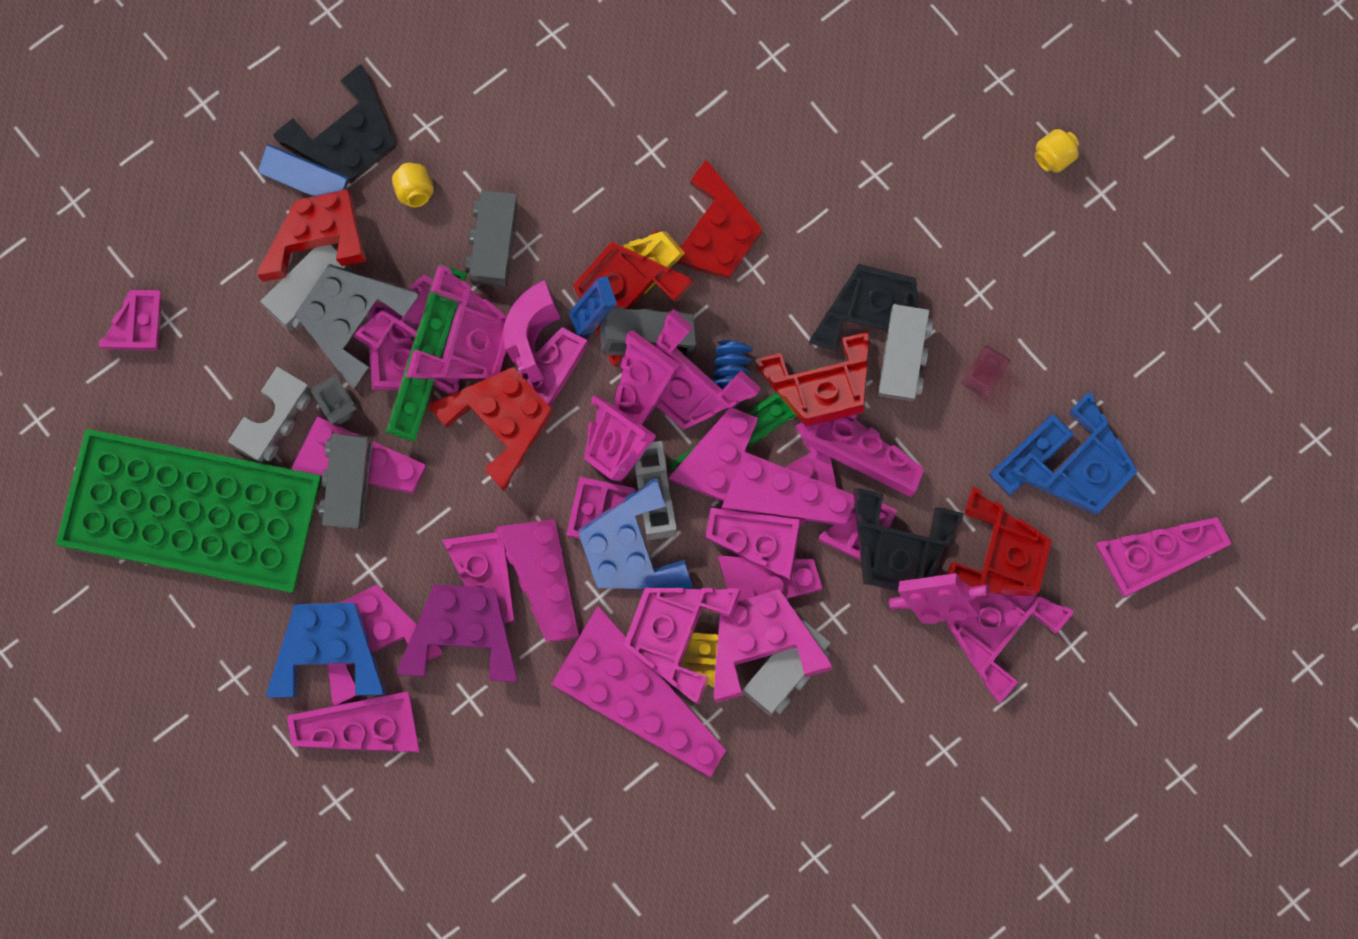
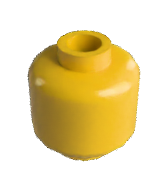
M1055 129L1037 142L1034 154L1035 159L1043 170L1059 173L1077 160L1079 156L1077 148L1079 141L1072 132L1066 133L1061 129Z
M405 163L392 176V185L397 199L406 206L421 207L429 201L434 193V186L429 172L421 164Z

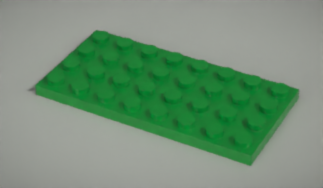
M85 429L55 545L81 552L295 594L322 477L321 475Z

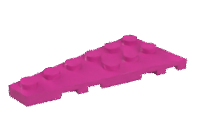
M597 606L551 685L711 778L726 750L663 678L623 646L626 637L601 608Z

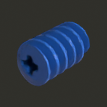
M718 341L719 347L716 348L715 354L719 358L714 360V366L717 369L713 371V378L717 381H714V383L721 389H724L740 371L750 375L751 371L743 368V365L751 364L752 359L744 356V353L753 352V347L739 341Z

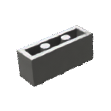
M481 190L480 200L475 199L473 217H477L476 228L471 227L469 235V245H473L472 256L467 255L465 263V273H469L471 283L507 287L518 208L516 194Z
M614 307L599 324L601 354L625 356L627 344H625L626 336L631 330L656 347L658 337L665 325L664 321L670 312H657L652 309L630 310L623 307ZM676 311L693 326L692 330L676 346L689 359L696 346L693 314H684Z
M334 433L331 434V439H327L325 456L329 457L328 469H324L322 476V487H326L325 499H321L319 505V517H323L322 525L354 529L364 527L373 437Z

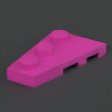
M375 302L367 314L368 321L387 305L383 302ZM392 325L377 350L369 346L372 390L398 391L413 342L409 334Z
M631 330L626 336L625 344H627L625 356L622 358L621 368L623 370L620 384L617 386L614 406L644 426L679 369L680 364Z
M729 408L669 477V481L724 502L758 418L734 408Z
M496 532L442 540L464 586L495 588L504 624L515 623L505 546L502 540L498 538Z
M717 557L726 588H736L742 592L739 601L779 589L787 600L822 590L814 559H795L792 580L790 581L743 557Z

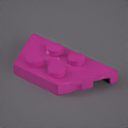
M593 395L591 405L597 406L595 422H589L588 441L584 459L611 480L621 482L653 442L656 435L604 398Z

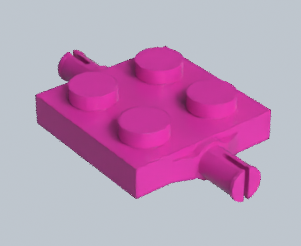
M957 573L899 581L898 592L902 597L890 598L889 607L892 611L904 608L911 609L922 624H936L940 621L965 620L966 618L979 616L980 605L975 599L989 598L991 590L988 584L975 587L968 586L962 582Z

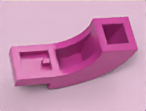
M545 280L529 288L517 299L507 315L503 329L505 350L513 364L517 363L521 374L527 373L532 383L544 379L535 354L536 339L545 326L561 318L554 297Z

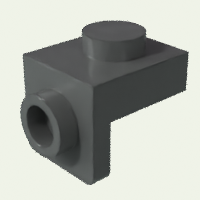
M336 374L310 389L331 424L335 422L341 424L353 417L352 412L357 408Z

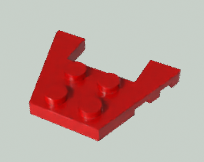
M705 160L690 180V185L712 198L713 202L683 244H678L685 254L676 263L692 267L693 270L730 279L762 234V228L711 164ZM655 229L652 234L658 233L659 231Z
M342 190L295 200L257 272V276L262 282L286 278L292 252L339 243L336 260L341 266L366 262V255L361 246V243H363L362 237L357 228L358 219L354 200L350 192Z
M611 241L573 284V287L579 299H581L598 278L607 276L617 303L615 307L631 309L654 282L672 300L678 301L695 281ZM598 325L596 327V330L598 332L597 336L600 340V328ZM609 355L608 358L613 366L619 367L624 356Z
M868 332L842 338V347L847 362L788 375L782 354L778 353L755 359L756 368L805 426L863 413L865 409L869 335Z
M514 367L427 406L446 428L450 427L469 409H472L507 447L504 452L484 468L486 473L503 491L509 486V480L515 470L520 468L524 461L523 457L531 444L535 443L553 413L551 407Z
M972 487L968 495L964 515L993 525L981 571L952 561L947 575L957 573L962 582L971 587L988 584L991 594L1036 596L1040 591L1052 540L1021 518L1016 520L1004 511V506L997 501L992 503L981 495L983 493L981 490Z

